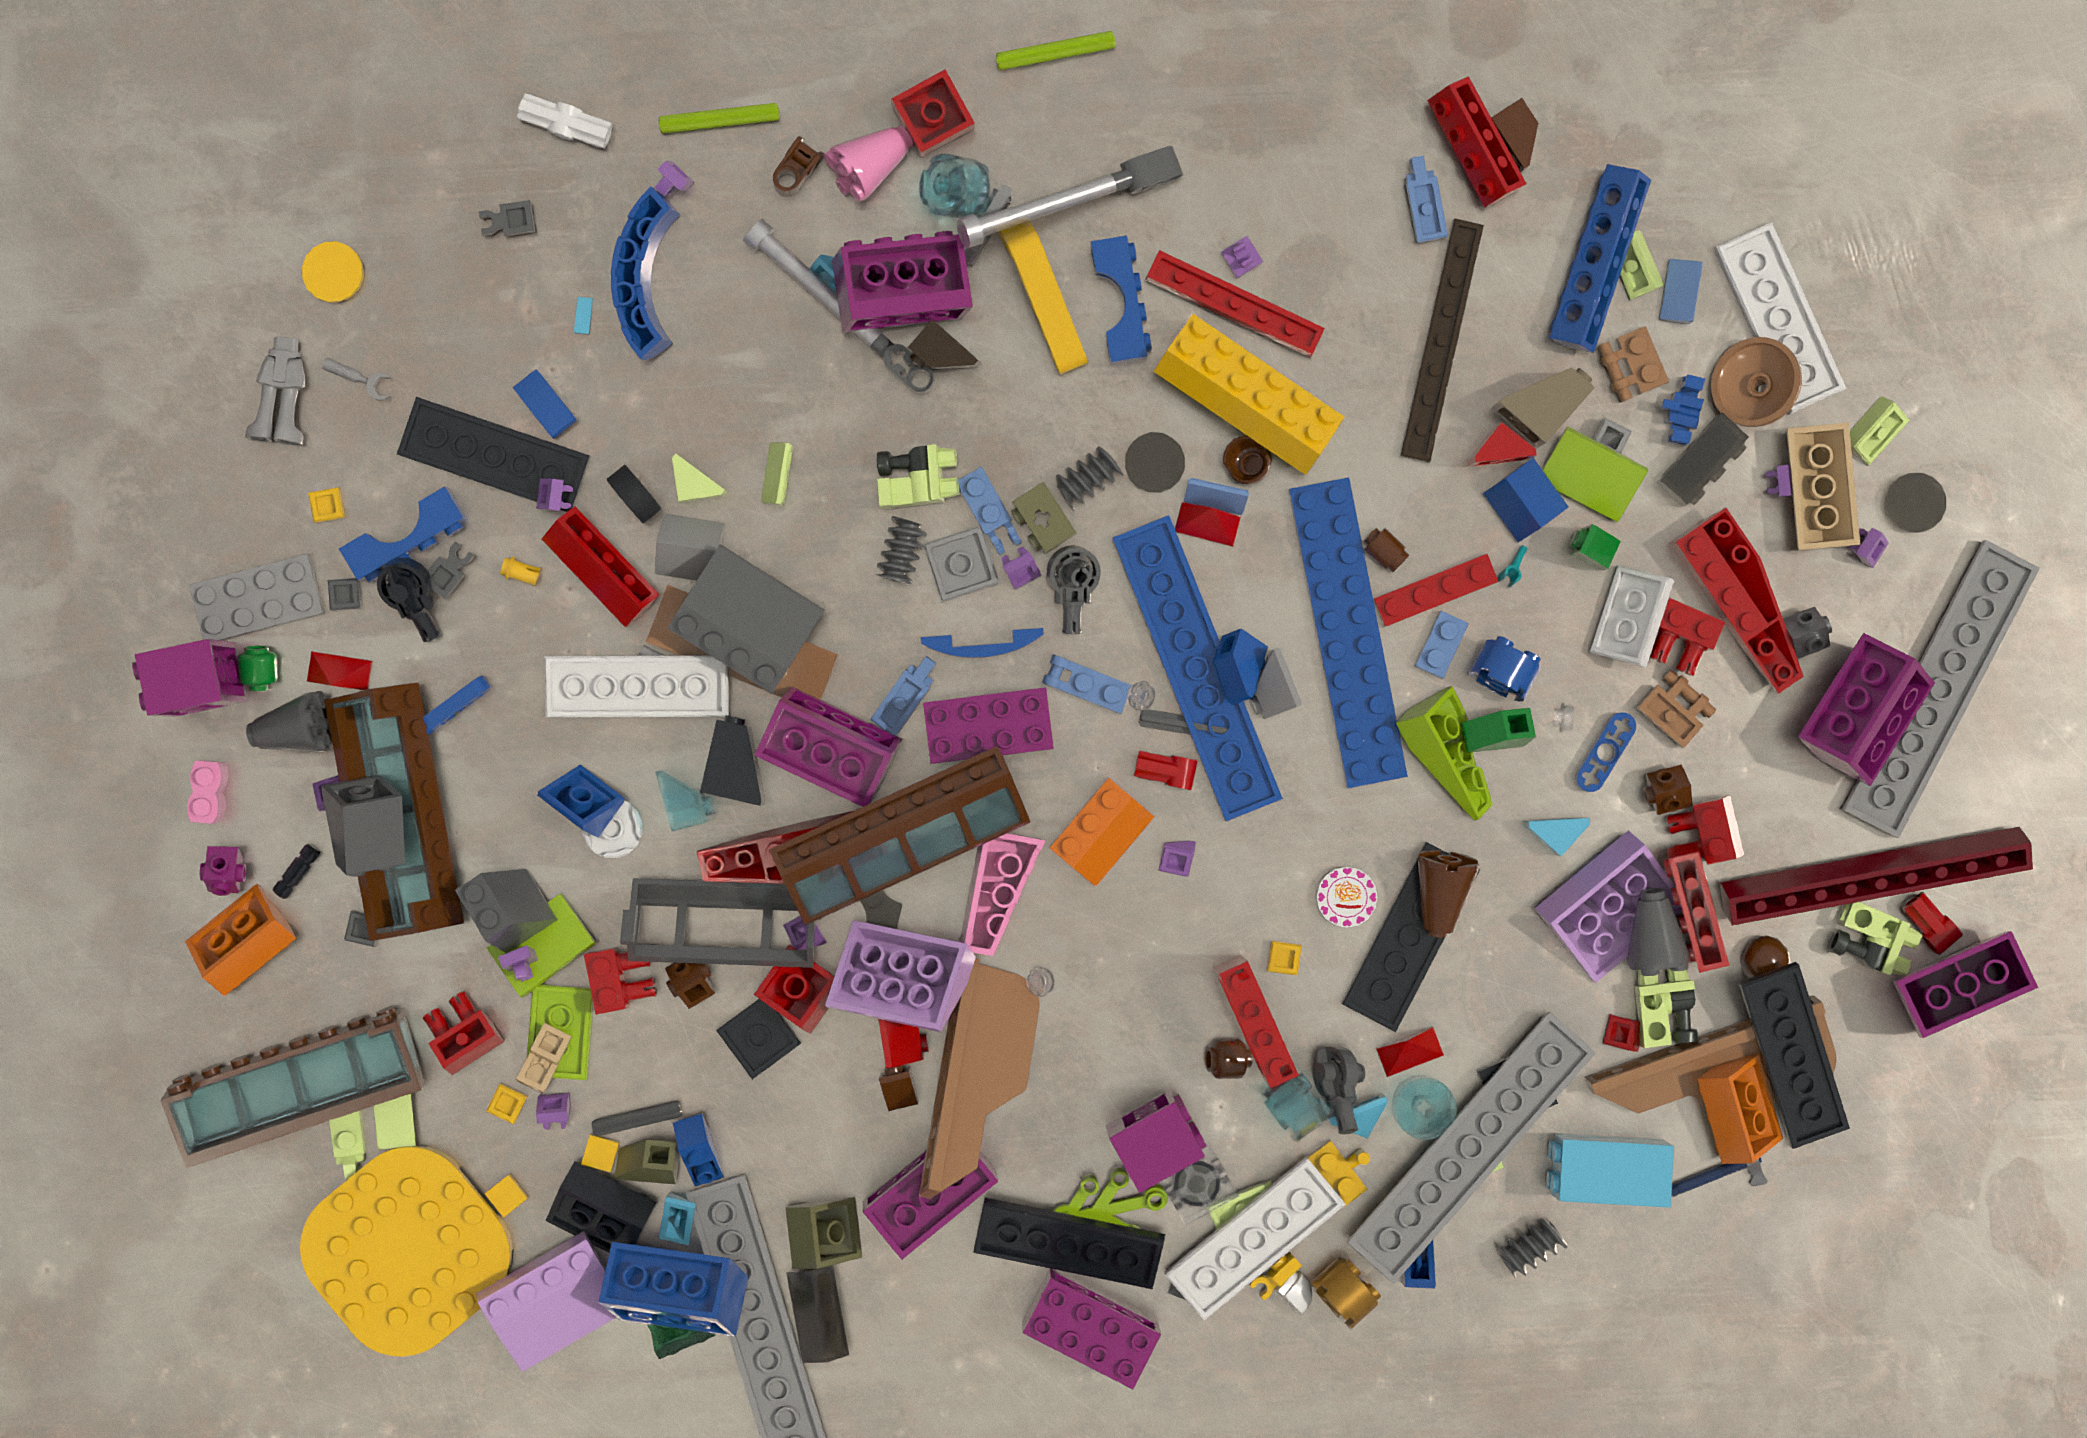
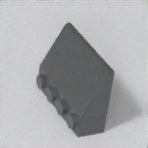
M720 544L667 629L772 694L825 609Z

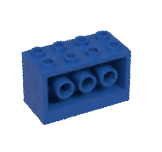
M612 1242L598 1302L622 1321L736 1337L748 1276L730 1258Z

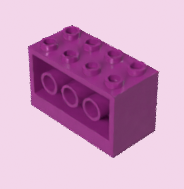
M941 231L935 233V237L923 238L922 234H911L905 236L904 240L893 241L892 237H882L875 239L874 243L862 244L861 240L845 242L844 246L839 248L832 259L842 332L929 323L931 320L941 322L962 319L973 307L964 245L959 235H953L952 231Z
M1863 633L1798 737L1819 760L1871 786L1935 682L1915 658Z
M205 639L134 654L136 662L132 663L133 674L136 680H140L142 692L139 693V703L142 711H146L147 716L178 717L247 702L244 685L238 680V655L235 642Z
M791 687L779 700L754 756L864 807L870 804L879 792L902 742V738L797 688Z
M1046 687L923 702L930 764L967 760L998 746L1002 755L1054 749Z
M1170 1090L1106 1125L1108 1137L1139 1193L1205 1157L1202 1149L1207 1146L1194 1121L1187 1123L1192 1118L1180 1095L1177 1094L1173 1097Z
M925 1150L863 1201L862 1212L901 1260L998 1182L995 1169L981 1152L976 1170L931 1199L919 1197L926 1156Z
M1050 1268L1022 1321L1023 1334L1132 1390L1161 1336L1158 1322Z

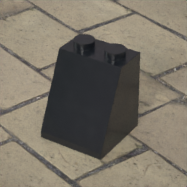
M725 715L724 720H716L700 792L762 806L765 804V794L758 759L754 756L756 749L752 729L750 726L744 725L745 719Z

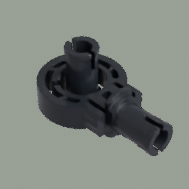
M396 558L388 562L377 578V590L381 599L388 606L396 609L402 619L406 617L413 621L423 642H428V637L431 641L440 635L441 632L428 611L435 603L430 595L432 581L427 569L418 561L410 558Z

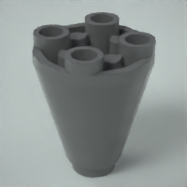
M322 691L305 693L256 718L253 723H249L246 727L249 744L252 747L271 750L314 753L330 750L332 739L324 702L326 700Z
M1648 888L1641 890V897L1637 900L1627 957L1630 969L1641 970V975L1643 976L1658 975L1661 969H1670L1671 971L1687 970L1689 968L1688 962L1690 961L1689 952L1670 899L1665 895V889Z

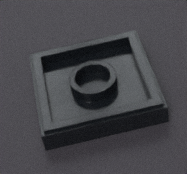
M760 999L716 1030L752 1080L802 1043L784 1017Z

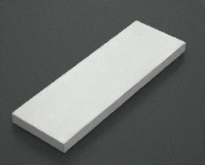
M1773 223L1766 224L1715 247V251L1754 337H1767L1783 343L1794 353L1800 364L1802 386L1795 404L1788 413H1794L1847 389Z
M711 655L544 656L546 717H725V715H729V667Z
M1305 1157L1165 1271V1276L1204 1321L1346 1204L1311 1161Z

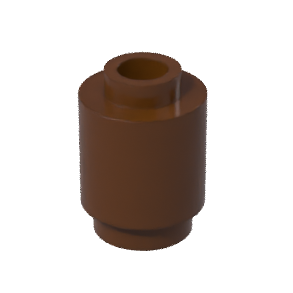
M1375 528L1364 540L1368 544L1364 550L1384 569L1388 568L1392 573L1409 556L1405 551L1406 547L1386 528L1382 531Z

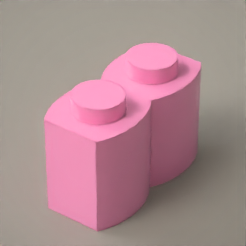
M195 761L190 773V783L193 792L187 806L190 822L220 823L226 810L223 791L228 783L227 765L225 762Z

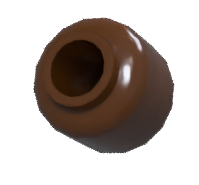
M1239 1039L1215 1040L1205 1052L1206 1069L1216 1079L1242 1078L1247 1068H1250L1252 1065V1053L1246 1049L1245 1044Z

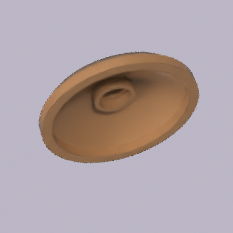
M1753 337L1734 344L1720 357L1711 378L1712 398L1718 410L1728 420L1745 427H1761L1782 418L1795 404L1802 386L1801 367L1794 353L1783 343L1767 337ZM1760 385H1767L1763 392H1758Z

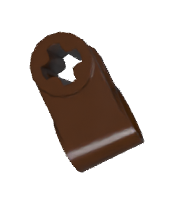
M798 136L792 143L785 157L773 173L774 188L779 195L784 197L795 195L824 158L825 153L812 149L803 142L804 138ZM784 174H790L795 178V182L790 187H783L778 183L779 178Z

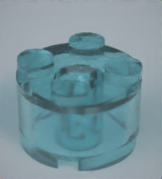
M945 153L936 155L929 161L932 162L928 170H923L920 177L919 193L923 204L930 208L931 213L958 219L970 214L977 215L979 212H984L989 205L990 184L989 170L985 164L972 158Z
M1302 1073L1275 1087H1268L1260 1093L1262 1098L1268 1099L1264 1104L1284 1130L1288 1127L1292 1129L1294 1134L1290 1137L1296 1142L1302 1140L1327 1120L1326 1115L1331 1112L1320 1097L1316 1099L1309 1091L1312 1085Z
M1427 1075L1410 1077L1398 1085L1392 1098L1391 1106L1395 1121L1407 1134L1421 1140L1438 1138L1455 1121L1457 1113L1456 1100L1449 1088L1434 1077ZM1425 1100L1431 1105V1109H1426L1425 1114L1422 1115L1417 1106L1422 1105V1101Z

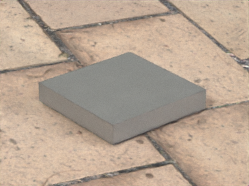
M981 526L923 544L942 602L1000 584Z

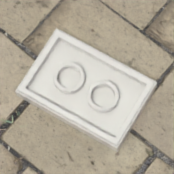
M1617 565L1590 652L1646 668L1674 580Z

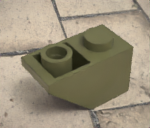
M643 1140L619 1148L614 1178L616 1180L676 1185L680 1159L677 1142Z

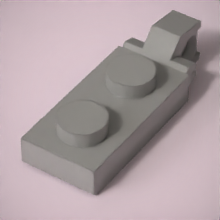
M1002 183L999 190L996 188L992 190L986 201V205L989 207L984 216L1008 208L1014 197L1010 187ZM992 234L984 236L982 244L970 248L964 246L966 263L973 266Z

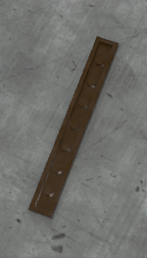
M1453 219L1399 457L1430 463L1484 227L1482 224Z

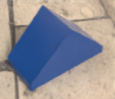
M1433 1240L1400 1277V1282L1404 1287L1435 1289Z

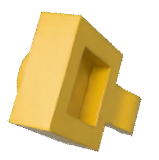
M1290 1251L1270 1266L1271 1269L1267 1271L1269 1274L1259 1275L1249 1284L1252 1289L1259 1283L1266 1285L1265 1290L1259 1294L1263 1300L1269 1298L1278 1285L1281 1287L1302 1267L1299 1260Z

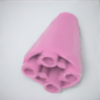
M902 126L897 128L890 127L837 144L824 154V159L829 167L836 172L838 176L836 184L844 195L851 193L860 202L867 199L908 154L909 149L913 147V142L908 132Z

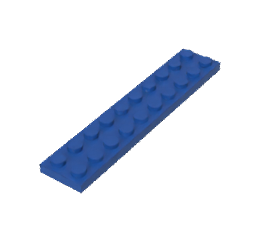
M1348 477L1289 489V495L1346 787L1353 788L1408 777L1399 729L1396 724L1397 719L1350 479Z
M1165 516L1113 537V542L1225 821L1283 799L1244 701L1232 705L1226 697L1214 663L1220 641L1170 516ZM1193 723L1208 725L1209 731L1197 730ZM1211 726L1228 728V731L1224 734L1215 733Z

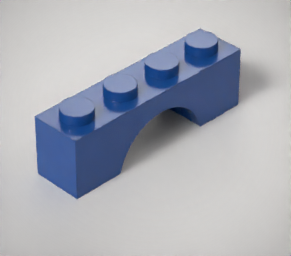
M1127 235L1091 241L1090 248L1095 275L1112 281L1121 291L1125 304L1121 320L1105 334L1110 365L1147 359V351H1152L1150 334L1143 333L1142 321H1147L1144 302L1138 303L1137 291H1142L1139 272L1133 273L1131 261L1137 260L1134 242L1128 243Z
M444 486L418 502L419 519L414 530L406 538L393 543H384L378 541L370 534L364 533L339 548L358 581L363 582L367 580L368 583L377 580L382 569L391 560L410 558L409 554L417 549L424 552L437 544L435 539L445 533L447 536H451L464 528L462 523L468 519L448 487Z

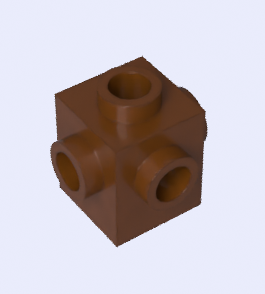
M1682 764L1646 774L1647 786L1643 787L1645 800L1648 805L1653 804L1657 815L1693 806L1691 784Z
M672 963L665 968L670 979L666 982L667 987L675 998L677 996L681 998L688 1009L715 994L708 979L712 976V973L707 964Z

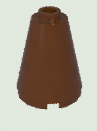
M1425 850L1419 853L1418 858L1423 928L1428 930L1430 936L1445 938L1447 934L1454 932L1479 871V863L1473 857L1456 852H1451L1449 856L1440 855L1441 850Z

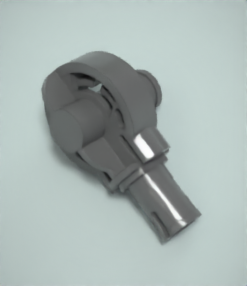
M1076 545L1065 546L1057 550L1047 565V579L1050 586L1055 590L1054 602L1064 605L1062 633L1073 634V631L1075 634L1082 633V607L1084 603H1091V592L1097 587L1101 575L1097 558L1085 548ZM1083 554L1087 555L1090 559L1092 567L1086 565L1085 569L1083 563L1088 564L1089 562L1082 557Z
M1345 1047L1322 1048L1316 1053L1313 1067V1079L1316 1089L1321 1096L1325 1097L1327 1108H1334L1339 1134L1354 1133L1358 1131L1353 1111V1104L1357 1100L1355 1087L1357 1083L1364 1081L1365 1068L1362 1064L1357 1063L1354 1054Z

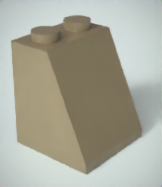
M1571 367L1502 398L1492 408L1538 448L1547 443L1595 387L1590 383L1592 378L1580 368L1575 370Z

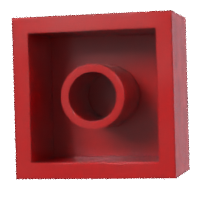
M946 69L891 98V105L904 129L910 135L920 158L974 129L975 122Z

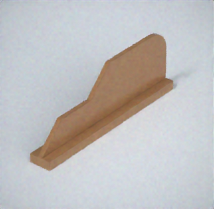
M975 958L967 986L948 1021L919 1197L927 1199L933 1198L977 1169L986 1116L1023 1093L1027 1088L1039 1013L1037 992L1032 984L1022 976L981 965L977 958Z
M1811 996L1809 998L1832 1072H1834L1837 1057L1824 1016L1826 1012L1823 1003L1817 997ZM1750 1018L1699 1036V1041L1679 1043L1585 1077L1588 1087L1594 1095H1599L1639 1114L1687 1096H1692L1704 1102L1699 1091L1697 1080L1712 1067L1753 1054H1759L1773 1103L1776 1102Z

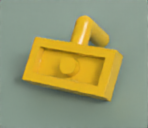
M1329 1140L1307 1156L1346 1204L1345 1206L1368 1190L1353 1170L1359 1164L1366 1165L1369 1163L1370 1156L1365 1150L1359 1149L1345 1159L1332 1141Z

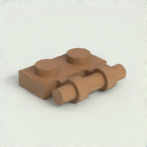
M1646 326L1616 338L1620 348L1616 352H1613L1609 341L1598 346L1602 358H1600L1602 366L1607 367L1613 381L1611 387L1614 392L1617 391L1621 402L1633 398L1628 388L1630 385L1635 384L1640 395L1669 382ZM1622 359L1625 360L1631 374L1625 378L1617 362Z
M1670 669L1663 676V679L1671 685L1667 692L1659 685H1656L1636 708L1681 748H1684L1704 726L1695 716L1701 711L1706 717L1710 718L1717 709L1708 702L1709 698L1703 693L1699 694L1688 684L1689 680L1683 675L1678 676ZM1679 693L1692 703L1687 710L1675 700Z

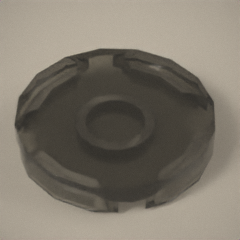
M1149 432L1139 436L1129 446L1125 455V471L1128 479L1136 488L1147 493H1161L1171 489L1180 481L1185 470V456L1181 446L1164 433Z
M1908 473L1898 477L1889 485L1884 496V510L1897 529L1907 533H1922L1934 528L1942 520L1946 510V495L1942 485L1934 477L1924 473Z

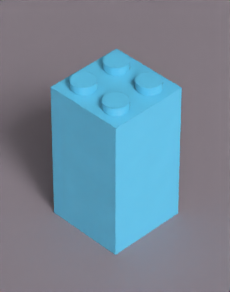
M1554 1133V1141L1549 1140L1548 1158L1553 1159L1552 1171H1547L1546 1188L1551 1190V1195L1557 1200L1563 1202L1671 1208L1674 1145L1664 1139Z

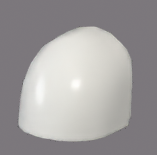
M1295 1272L1281 1287L1278 1285L1274 1289L1300 1315L1307 1310L1311 1303L1312 1288L1301 1272Z

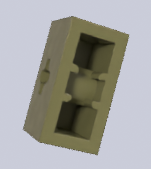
M1044 482L1012 501L1015 508L1011 512L1020 526L1026 524L1032 534L1027 537L1037 552L1042 549L1047 554L1076 535L1073 526ZM1037 512L1050 516L1047 520V527L1044 528L1041 524L1037 526L1034 524L1037 519Z

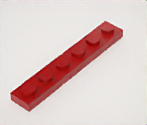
M1161 250L1158 251L1145 279L1310 358L1325 329Z

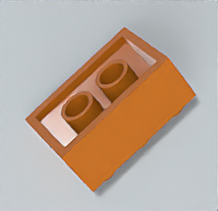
M1107 778L1049 848L1096 887L1152 821L1154 816L1115 782Z
M255 884L188 938L185 943L202 978L222 995L226 996L281 950L285 949L296 937L285 917L264 891Z
M1753 1054L1712 1067L1697 1079L1699 1091L1706 1107L1707 1119L1714 1135L1715 1147L1719 1152L1722 1164L1754 1163L1783 1139L1759 1054Z

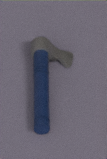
M1760 1157L1754 1163L1722 1164L1672 1184L1671 1196L1675 1197L1678 1194L1680 1195L1746 1168L1749 1171L1748 1173L1752 1175L1750 1180L1751 1186L1764 1185L1768 1180L1762 1172L1760 1165L1762 1160Z

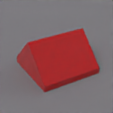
M1501 422L1491 430L1468 459L1467 464L1468 467L1524 461L1535 457L1537 453L1533 446Z

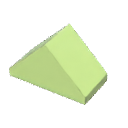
M676 453L672 457L677 496L680 503L725 496L727 493L725 489Z

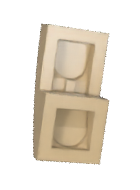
M544 1023L516 1081L544 1095L572 1036Z

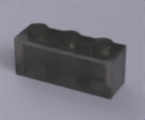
M1722 412L1712 419L1655 483L1682 507L1689 503L1695 505L1706 493L1702 488L1710 480L1715 483L1724 474L1726 469L1723 465L1730 458L1736 460L1747 447L1744 443L1749 436Z
M833 1265L819 1269L799 1268L786 1272L802 1362L827 1363L848 1356L849 1350Z

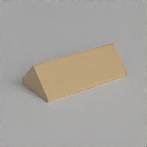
M1849 422L1787 428L1798 551L1860 545Z

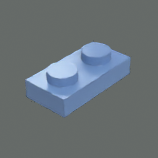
M1440 611L1415 667L1443 679L1469 623Z

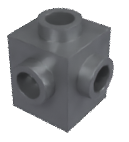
M1815 606L1783 618L1797 659L1830 647L1829 633H1832L1830 621L1827 616H1821Z

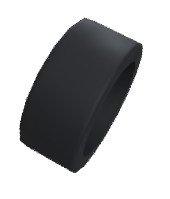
M625 464L607 478L610 486L641 523L644 524L661 510L657 501Z

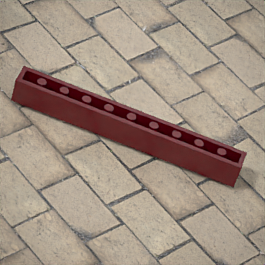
M2019 826L1720 882L1722 907L1733 926L2033 870L2032 844Z

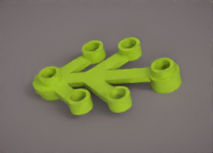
M1115 1168L1111 1171L1110 1180L1092 1207L1081 1209L1087 1197L1098 1192L1099 1184L1095 1176L1085 1175L1080 1180V1187L1069 1204L1059 1205L1053 1211L1140 1229L1137 1225L1128 1224L1114 1215L1146 1207L1149 1210L1158 1211L1166 1206L1168 1197L1165 1188L1155 1184L1144 1190L1142 1195L1111 1202L1117 1191L1126 1187L1129 1182L1126 1170ZM1118 1174L1125 1176L1122 1182L1114 1181V1177ZM1092 1181L1095 1183V1186L1092 1189H1086L1084 1184ZM1153 1196L1161 1197L1160 1202L1156 1204L1151 1203L1150 1199Z

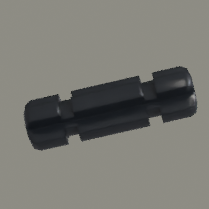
M310 844L304 845L299 852L300 856L295 857L281 876L283 879L278 880L272 891L282 899L288 898L293 891L292 887L299 883L311 867L309 865L310 862L314 863L320 852Z

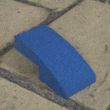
M537 369L513 387L518 396L553 439L577 421L572 412Z

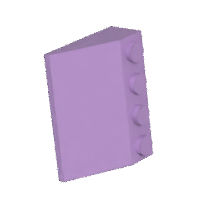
M1628 830L1539 904L1535 910L1596 983L1628 957L1637 900L1641 897V890L1648 888L1665 889V895L1670 899L1675 916L1682 912L1681 905L1675 906L1671 888L1676 886L1667 877V874L1646 845Z
M853 920L825 1006L827 1008L941 1032L967 986L976 956L965 943Z
M584 1231L476 1293L477 1303L522 1372L616 1318L598 1302L606 1268Z

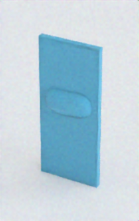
M577 297L574 333L589 334L593 298Z

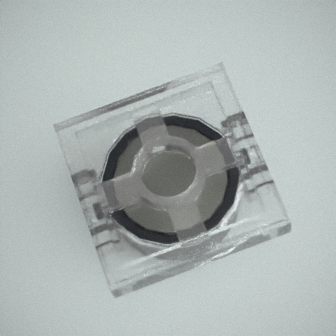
M1209 1142L1205 1143L1207 1147L1202 1149L1205 1155L1204 1158L1161 1181L1185 1226L1239 1197Z

